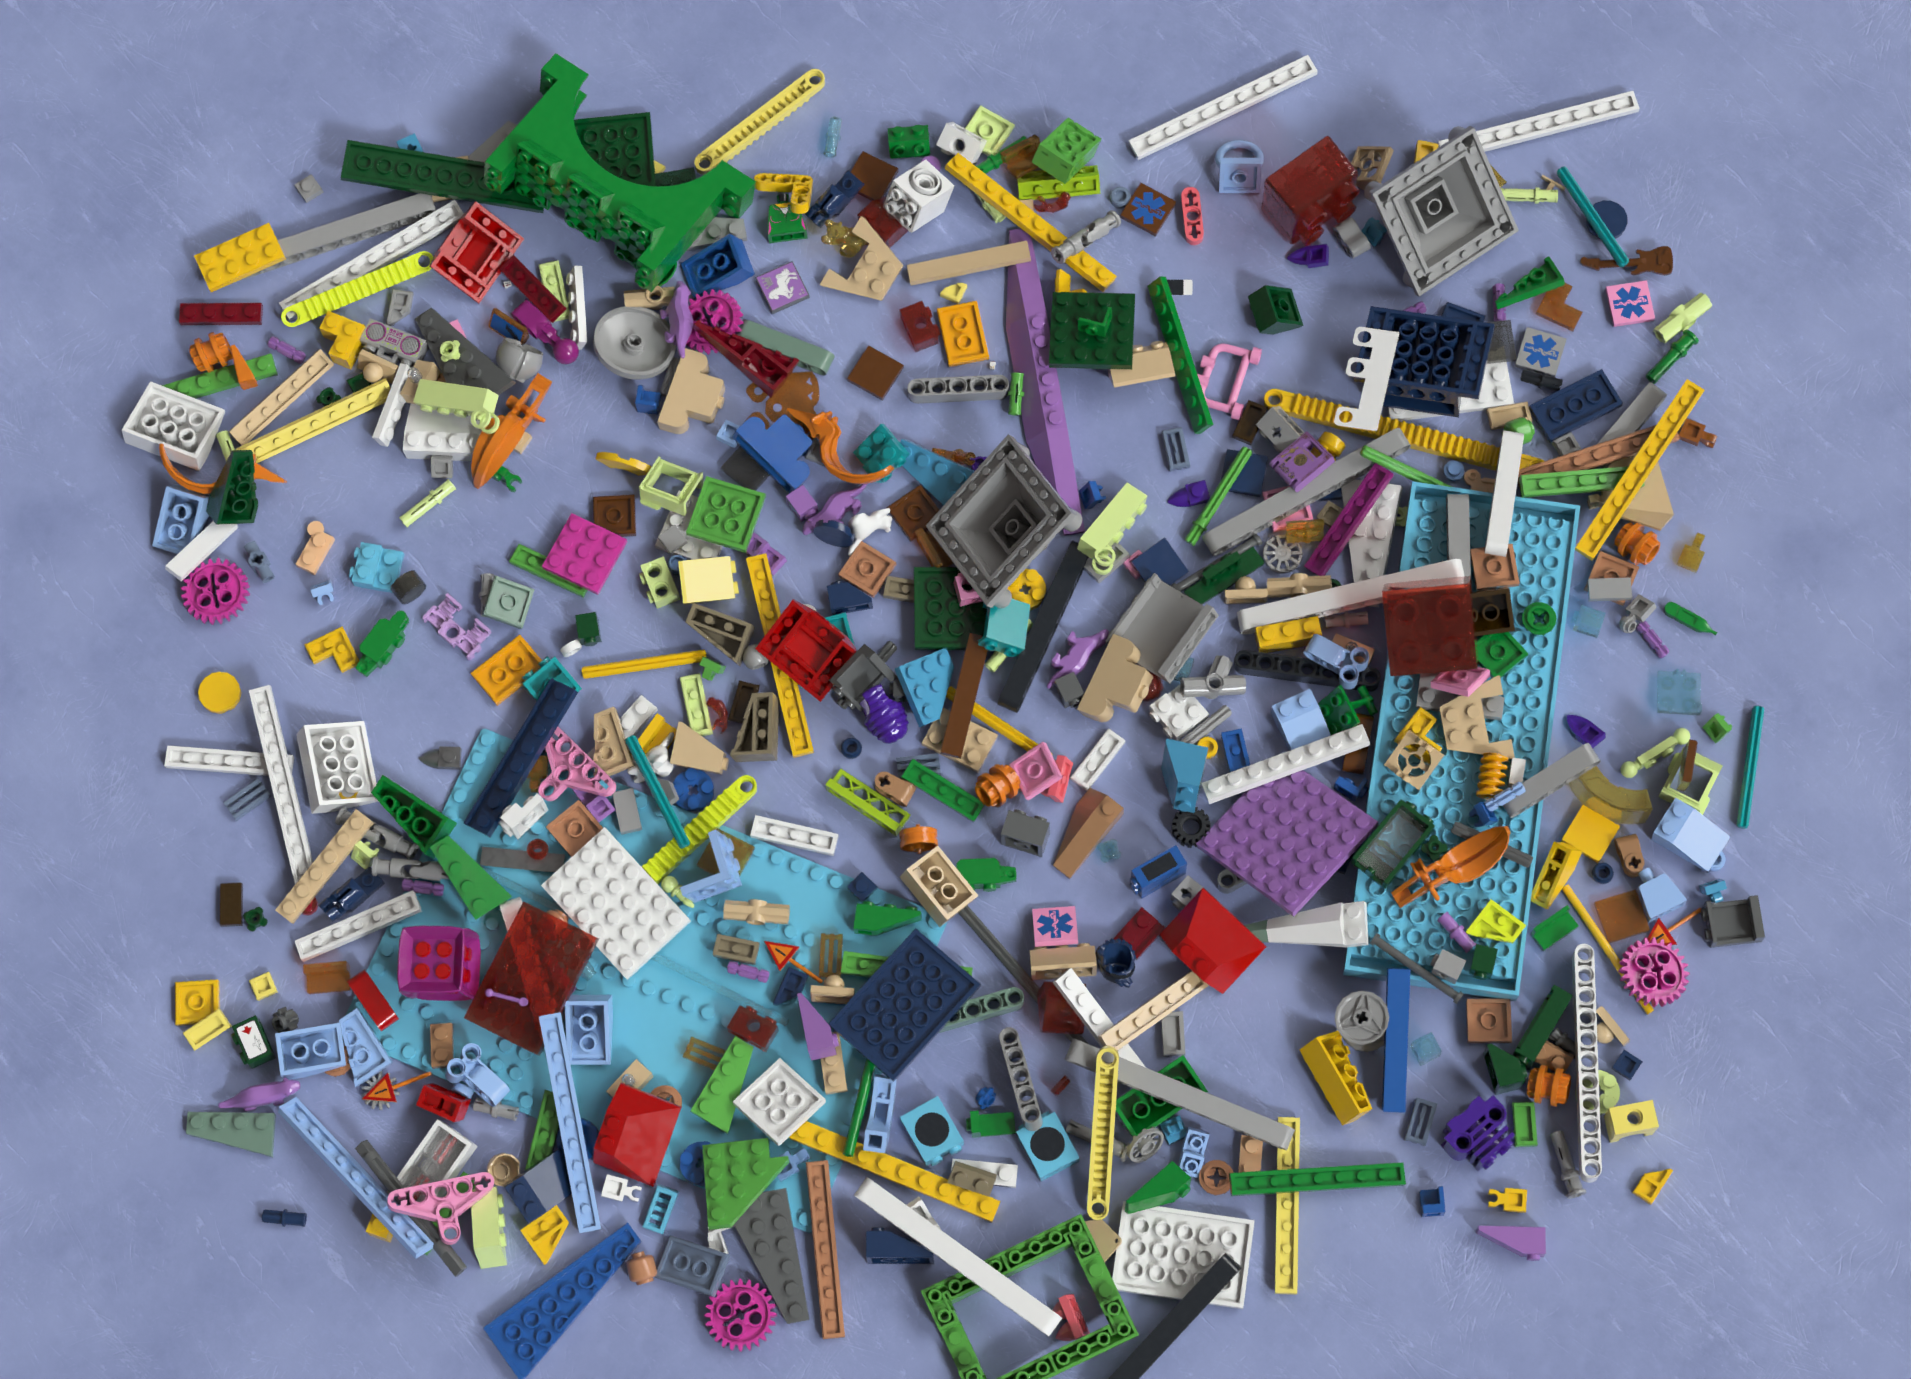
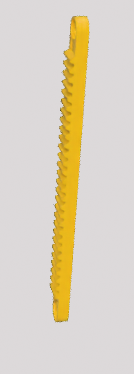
M1270 389L1264 395V406L1268 407V410L1271 407L1280 406L1291 417L1377 439L1393 429L1400 428L1410 443L1411 449L1494 471L1497 470L1500 447H1496L1493 444L1480 443L1478 440L1472 441L1470 438L1464 439L1462 436L1449 435L1436 429L1423 428L1421 425L1415 426L1413 423L1400 422L1398 419H1390V417H1382V415L1380 416L1377 431L1338 426L1334 423L1337 409L1343 407L1341 404L1336 405L1323 399L1318 400L1315 397L1310 398L1308 395L1302 396L1300 393L1294 394L1279 389ZM1271 396H1277L1280 402L1272 405L1268 399ZM1343 411L1339 415V419L1343 423H1348L1353 418L1349 411ZM1521 454L1519 470L1544 462V460Z

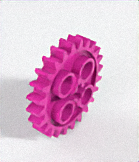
M712 289L710 295L704 291L702 297L696 294L697 300L689 299L693 326L696 319L700 317L699 320L703 324L710 326L712 323L714 327L721 328V331L732 335L735 332H741L738 325L743 324V321L740 319L743 313L740 311L741 307L737 301L728 293L724 294L721 290L716 293ZM704 308L706 309L707 314L711 317L710 321L703 311ZM692 328L691 335L686 343L688 347L690 346L693 351L697 350L700 353L705 351L708 355L711 349L718 353L716 348Z
M209 558L207 565L201 562V567H196L194 569L195 572L189 574L190 579H183L187 585L181 587V590L185 593L181 595V598L185 600L183 605L185 608H189L187 611L190 615L194 614L196 620L201 617V621L204 624L208 619L211 625H214L215 620H218L221 625L223 618L230 622V615L238 617L237 609L244 611L241 604H248V601L244 598L245 596H250L249 591L245 590L250 587L248 582H245L248 578L246 575H242V569H237L235 563L230 565L228 559L222 564L220 558H217L216 563H213L211 558ZM213 574L215 575V585L218 588L216 590V595L219 601V608H216V598L213 595V593H215V588L211 577ZM229 577L226 582L220 583L221 578ZM202 581H208L206 586L199 587ZM226 596H232L229 602H223V599ZM211 600L208 606H202L204 601Z
M1655 937L1650 942L1647 938H1644L1641 942L1637 940L1634 946L1630 945L1627 948L1628 951L1622 954L1625 959H1622L1619 964L1624 967H1621L1618 972L1624 975L1620 978V981L1627 982L1623 988L1631 989L1629 996L1637 995L1636 1002L1642 998L1644 999V1006L1651 1001L1654 1008L1658 1005V1002L1661 1007H1664L1667 1003L1672 1004L1674 999L1677 1000L1681 996L1680 993L1686 990L1684 986L1689 981L1685 978L1690 972L1684 971L1688 964L1681 962L1684 956H1677L1678 948L1674 951L1671 950L1672 943L1665 946L1664 939L1657 943ZM1657 957H1661L1664 960V964L1660 963ZM1637 960L1641 961L1644 964V967H1641L1637 963ZM1664 977L1668 978L1671 984L1666 983ZM1644 981H1647L1651 988L1646 987Z
M739 1279L738 1285H735L733 1280H730V1287L723 1283V1291L717 1290L716 1298L709 1297L713 1304L706 1305V1308L711 1311V1313L704 1314L705 1318L711 1319V1321L706 1323V1326L713 1327L709 1334H717L714 1340L719 1342L722 1339L721 1346L723 1348L729 1343L731 1351L734 1350L735 1346H738L740 1352L743 1351V1346H747L748 1350L751 1351V1344L754 1343L757 1347H760L758 1340L762 1339L766 1342L767 1339L764 1334H772L769 1326H776V1323L771 1318L777 1317V1314L771 1312V1310L776 1305L768 1304L772 1300V1296L765 1297L767 1290L764 1288L759 1291V1283L751 1287V1280H748L746 1285H743L742 1279ZM749 1295L751 1297L750 1303L748 1305L739 1304L741 1296ZM755 1304L758 1305V1307H757L756 1309H753V1310H750L749 1312H746V1311H748L751 1307H753ZM724 1306H729L732 1309L731 1314L727 1317L720 1315V1310ZM740 1310L742 1313L746 1312L743 1320L736 1318L738 1316L737 1312ZM760 1314L762 1316L761 1322L756 1325L750 1323L752 1315ZM736 1318V1319H735L734 1321H732L729 1325L723 1326V1324H724L725 1322L730 1321V1320ZM740 1325L743 1328L742 1333L738 1336H733L731 1334L732 1327Z

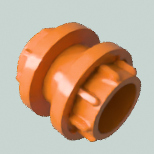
M211 332L208 334L210 340L202 342L200 338L194 340L195 344L190 345V355L200 372L207 370L210 373L214 371V364L220 362L224 367L228 365L229 360L233 359L229 342L223 333L215 334Z
M1630 522L1621 528L1615 538L1614 544L1618 548V553L1622 556H1626L1628 553L1631 554L1630 561L1635 565L1640 563L1643 565L1649 564L1660 549L1657 534L1653 531L1645 534L1643 533V525Z
M995 764L989 769V774L982 773L978 776L975 792L984 805L988 807H1001L1006 803V798L1012 799L1018 794L1020 779L1015 770L1009 765Z
M1541 1065L1540 1068H1533L1528 1079L1527 1095L1529 1098H1533L1535 1103L1541 1104L1543 1098L1551 1099V1106L1557 1107L1559 1103L1565 1104L1570 1093L1571 1076L1564 1073V1069L1557 1068L1555 1074L1549 1073L1548 1067L1545 1065Z

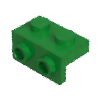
M928 125L888 128L889 154L891 159L930 155Z

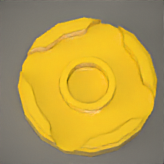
M211 673L204 678L199 686V700L208 711L222 714L234 709L239 703L241 688L235 677L229 673Z

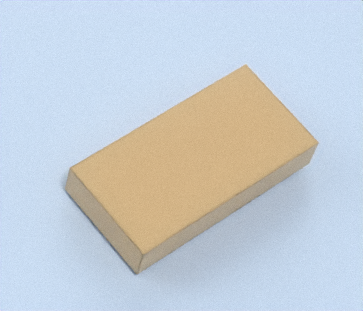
M1528 402L1488 408L1486 410L1490 430L1502 429L1505 423L1519 417L1526 418L1532 422Z

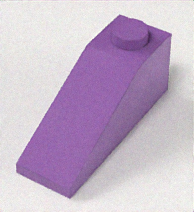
M798 993L799 1007L811 1061L837 1055L836 1047L839 1046L837 1033L832 1034L829 1024L804 995Z
M1478 1226L1476 1229V1234L1521 1257H1527L1529 1261H1538L1540 1257H1544L1546 1254L1545 1227Z

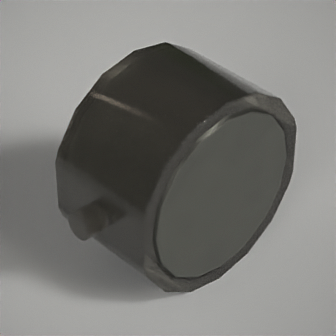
M411 570L397 578L391 585L390 590L401 604H407L417 599L425 591L427 585L415 570Z

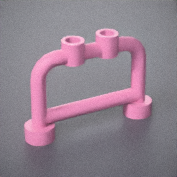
M1221 343L1215 345L1208 356L1203 355L1200 367L1204 368L1202 375H1197L1205 396V390L1207 389L1218 353L1227 352L1242 356L1227 404L1205 397L1208 408L1230 413L1232 419L1240 420L1244 404L1237 403L1236 401L1249 363L1258 365L1262 349L1253 347L1251 351Z

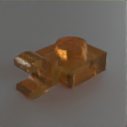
M540 756L527 778H530L529 789H531V793H539L540 780L547 778L548 756Z

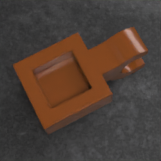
M1686 418L1679 433L1680 440L1695 446H1698L1700 441L1710 448L1714 447L1717 436L1705 432L1706 425Z

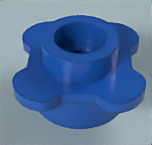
M984 1087L976 1095L975 1100L981 1105L980 1108L982 1110L991 1106L995 1101L996 1093L993 1092L994 1089L992 1087Z

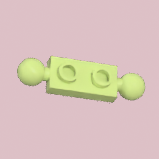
M1685 728L1676 729L1673 736L1643 753L1634 762H1624L1620 768L1621 774L1626 778H1633L1638 770L1644 767L1649 769L1657 763L1656 759L1663 756L1666 758L1674 752L1673 748L1675 745L1686 744L1690 739V732Z

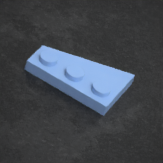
M358 1008L339 1020L344 1043L349 1055L350 1068H352L354 1084L355 1087H358L391 1065L393 1061Z

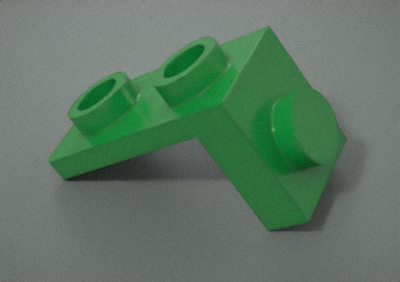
M970 1111V1118H966L967 1131H971L972 1138L1016 1133L1013 1112L979 1115V1111Z

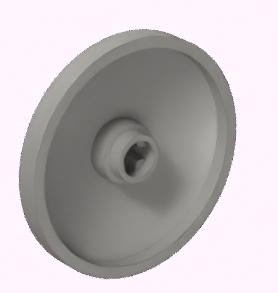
M623 306L609 311L599 320L593 337V347L599 361L614 374L628 379L641 380L659 375L670 365L676 349L674 342L670 344L665 341L664 333H670L669 323L656 312L643 307Z

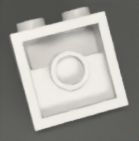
M1180 685L1170 693H1165L1152 703L1149 708V715L1154 722H1160L1164 727L1163 732L1169 739L1173 738L1176 741L1180 740L1209 717V713L1195 697H1182Z
M538 793L534 797L530 796L526 799L522 808L515 803L503 810L499 824L509 837L513 835L518 840L548 811L543 798Z

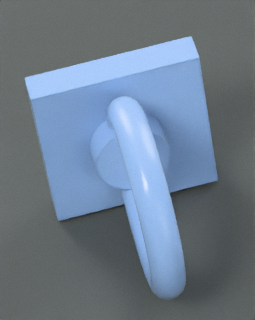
M1234 140L1223 144L1215 155L1216 164L1220 169L1219 193H1260L1261 167L1264 162L1262 150L1254 143L1244 140ZM1242 148L1254 153L1256 158H1223V156L1231 149Z

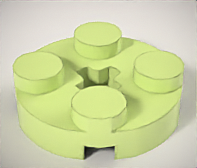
M1598 1070L1599 1087L1604 1093L1599 1098L1600 1115H1602L1609 1108L1617 1104L1620 1097V1087L1615 1076ZM1585 1079L1582 1081L1584 1087H1593L1590 1080ZM1590 1101L1583 1102L1585 1109H1594Z

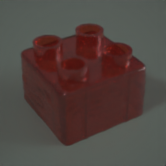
M1326 136L1266 178L1261 210L1290 244H1295L1301 240L1305 246H1308L1321 237L1324 233V229L1321 226L1331 218L1340 223L1355 212L1357 207L1353 200L1360 192L1356 186L1358 171L1331 137Z

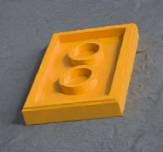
M977 301L937 308L949 367L989 360Z
M519 634L470 674L498 706L522 687L521 683L524 681L522 677L530 670L533 672L540 668L538 663L542 660Z

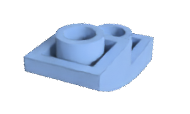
M1187 1127L1178 1166L1189 1176L1199 1178L1210 1134L1207 1131Z

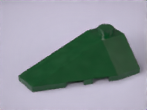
M252 450L231 451L210 493L206 512L216 525L254 523L258 499L255 492L257 487L254 482L255 468Z

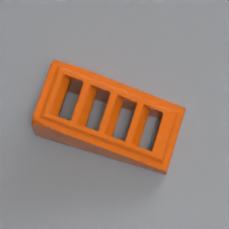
M235 344L231 345V354L241 389L246 390L257 387V381Z

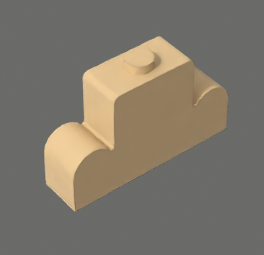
M685 348V358H680L657 421L659 429L674 434H683L689 428L688 417L712 424L718 409H722L725 400L723 397L725 392L724 381L708 375L710 368L707 357L704 354Z
M1115 634L1112 635L1077 708L1083 716L1103 723L1112 718L1114 705L1133 713L1138 711L1142 700L1148 694L1153 676L1146 668L1136 665L1140 660L1141 653L1130 640Z

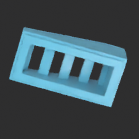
M660 1184L657 1185L642 1227L663 1235L679 1191ZM663 1193L671 1196V1199L668 1200L663 1197H660V1194ZM657 1201L667 1204L668 1208L656 1205ZM656 1210L665 1213V1216L662 1217L653 1213V1211ZM650 1219L662 1222L661 1226L650 1222Z

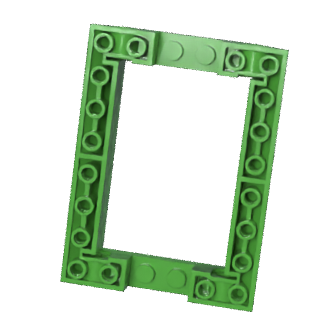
M1082 1214L984 1261L1008 1278L1073 1247L1109 1324L996 1379H1050L1139 1336ZM959 1272L921 1290V1293L938 1330L944 1338L961 1379H987L953 1306L954 1303L983 1289Z

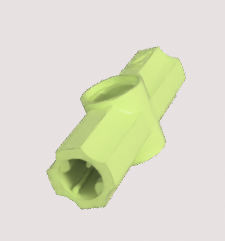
M1700 292L1685 305H1679L1666 320L1654 328L1653 332L1656 338L1665 344L1679 332L1688 330L1696 322L1697 318L1712 307L1710 299L1706 294Z

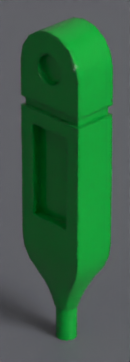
M1668 602L1665 605V615L1699 633H1712L1715 636L1718 633L1711 629L1704 618L1680 607V605L1674 602Z

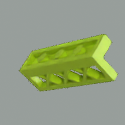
M1097 165L1084 166L1066 184L1058 181L1044 170L1016 172L1019 200L1100 194V179Z
M842 769L838 771L833 780L830 778L825 784L826 791L894 836L898 835L911 817V814ZM843 776L850 781L851 788H845L837 782ZM863 789L867 792L868 799H861L854 794V791ZM871 802H883L886 811H879L871 805ZM898 812L904 817L898 823L891 819L889 814Z

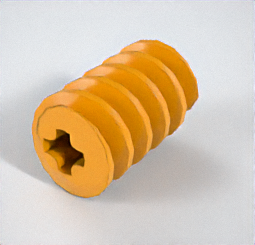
M1487 752L1482 754L1483 757L1480 759V762L1483 765L1479 767L1481 773L1478 775L1480 781L1477 783L1479 790L1476 791V796L1486 800L1491 797L1495 798V795L1503 791L1498 787L1505 786V782L1500 781V778L1506 777V774L1502 773L1501 770L1507 769V766L1502 764V762L1508 761V757L1498 753Z

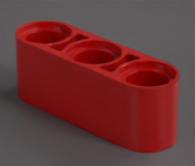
M365 969L347 981L380 1031H383L399 1020Z

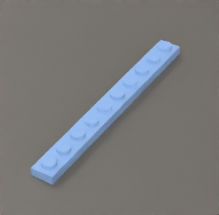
M561 1012L539 1016L579 1233L601 1229Z
M297 1097L279 1106L278 1113L415 1259L433 1249L434 1243L408 1215L393 1212L388 1208V1194Z

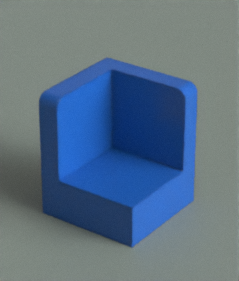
M638 385L635 401L637 412L658 415L661 393L644 391L643 385Z
M1438 1186L1437 1189L1420 1190L1421 1216H1444L1446 1211L1443 1186Z

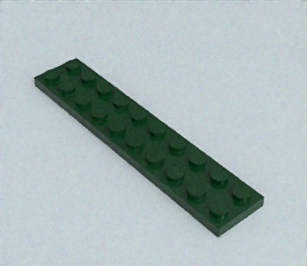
M347 140L340 177L342 181L470 202L476 201L482 204L537 213L544 212L543 207L537 206L531 199L520 195L514 189L515 179L501 194L487 188L484 184L485 162Z

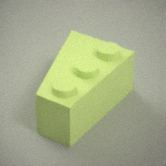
M493 1187L486 1196L471 1206L473 1247L481 1269L507 1265L505 1249L507 1241L503 1230L506 1224L504 1213L502 1214L501 1208L504 1207L503 1194H499L497 1187Z

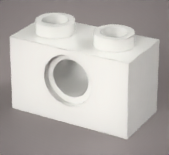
M954 122L946 123L936 145L941 147L943 153L947 155L959 153L973 164L978 161L987 140ZM959 139L964 143L963 150L958 147Z

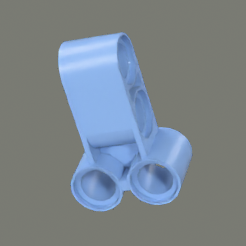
M1318 634L1312 636L1303 651V654L1310 660L1338 674L1339 683L1345 689H1352L1357 685L1359 672L1364 671L1369 662V653L1365 648L1356 647L1349 651ZM1356 656H1361L1364 658V661L1358 663L1354 660V658ZM1345 674H1352L1354 679L1346 680L1343 676Z
M469 1043L463 1047L460 1059L454 1058L449 1061L445 1070V1077L451 1083L463 1081L486 1103L495 1107L510 1092V1089L480 1061L481 1048L477 1044ZM468 1052H472L475 1054L476 1058L469 1059L466 1057L465 1054ZM457 1067L461 1070V1073L454 1074L450 1069Z

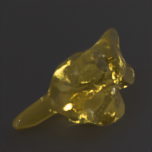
M829 219L825 221L827 234L821 237V241L824 244L840 246L839 252L842 256L854 257L864 245H869L867 241L852 232L854 227L842 226L841 221L839 223Z

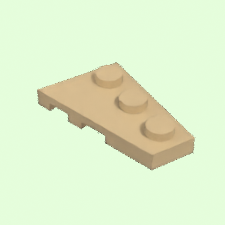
M615 707L594 714V762L609 776L635 766L630 750L625 742L626 738ZM595 768V773H593V777H594V776L596 775V773H597V769H596V768Z

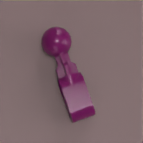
M527 299L510 313L514 320L533 338L540 339L543 343H548L553 347V356L557 362L567 365L573 363L578 358L579 348L576 342L569 338L561 339L557 335V330L552 327L551 322Z

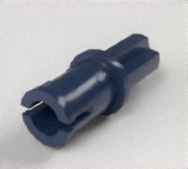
M265 1209L262 1213V1222L282 1224L283 1227L286 1225L305 1227L307 1221V1213L288 1212L287 1209H284V1211Z

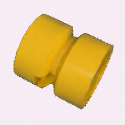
M1326 431L1317 440L1333 456L1335 461V457H1339L1346 447L1339 437ZM1314 446L1310 450L1316 458L1321 455Z

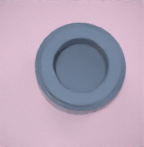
M1116 187L1110 194V202L1116 208H1125L1131 199L1129 190L1124 187Z

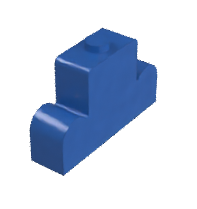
M782 415L767 430L762 419L751 417L733 434L732 438L789 494L802 486L809 476V466L799 459L809 450L813 441L804 433V429L799 424H795L787 415Z

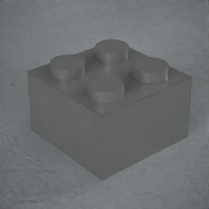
M1009 810L1001 832V845L1043 857L1050 835V822H1047V819L1041 816H1035L1034 818L1027 816L1021 810Z

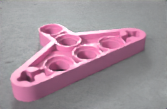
M557 727L554 733L559 739L556 741L551 737L545 747L552 773L540 784L538 788L539 795L544 800L551 802L556 800L568 787L604 797L614 794L616 791L614 780L567 734ZM567 742L570 743V749L562 752V745ZM579 755H583V762L579 765H575V758ZM592 768H596V775L592 778H588V771ZM568 771V777L565 780H560L561 772ZM601 779L609 786L607 789L599 783ZM548 786H553V793L545 796V789Z
M481 1172L394 1190L388 1195L387 1206L396 1213L437 1222L441 1241L444 1244L453 1245L459 1240L461 1234L458 1216L493 1189L494 1178L490 1173ZM481 1179L490 1182L486 1188L483 1185H476V1192H472L473 1184L471 1180H474V1184H479ZM464 1182L468 1185L469 1189L465 1193H460L457 1191L456 1185ZM437 1187H444L447 1195L437 1197L434 1190ZM417 1191H421L425 1195V1199L421 1202L413 1199V1194ZM409 1193V1202L411 1205H407V1200L401 1201L399 1206H397L394 1202L392 1203V1201H394L395 1196H398V1199L402 1200L406 1199V1194ZM442 1208H449L452 1215L449 1218H442L439 1211ZM446 1229H454L457 1236L454 1239H447L444 1231Z

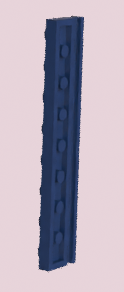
M553 678L550 679L465 819V825L491 838L501 821L500 817L503 810L511 805L578 694L575 689Z

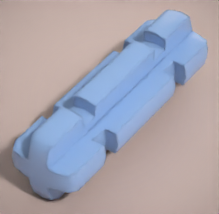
M1521 782L1513 784L1512 788L1508 787L1495 795V798L1491 797L1486 800L1485 805L1487 809L1494 811L1499 808L1498 806H1503L1516 798V795L1520 796L1525 793V787Z

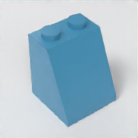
M1166 739L1161 770L1173 809L1191 813L1195 812L1208 747Z

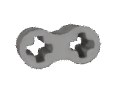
M1352 217L1333 226L1334 235L1343 245L1351 259L1371 249L1367 237L1361 232Z

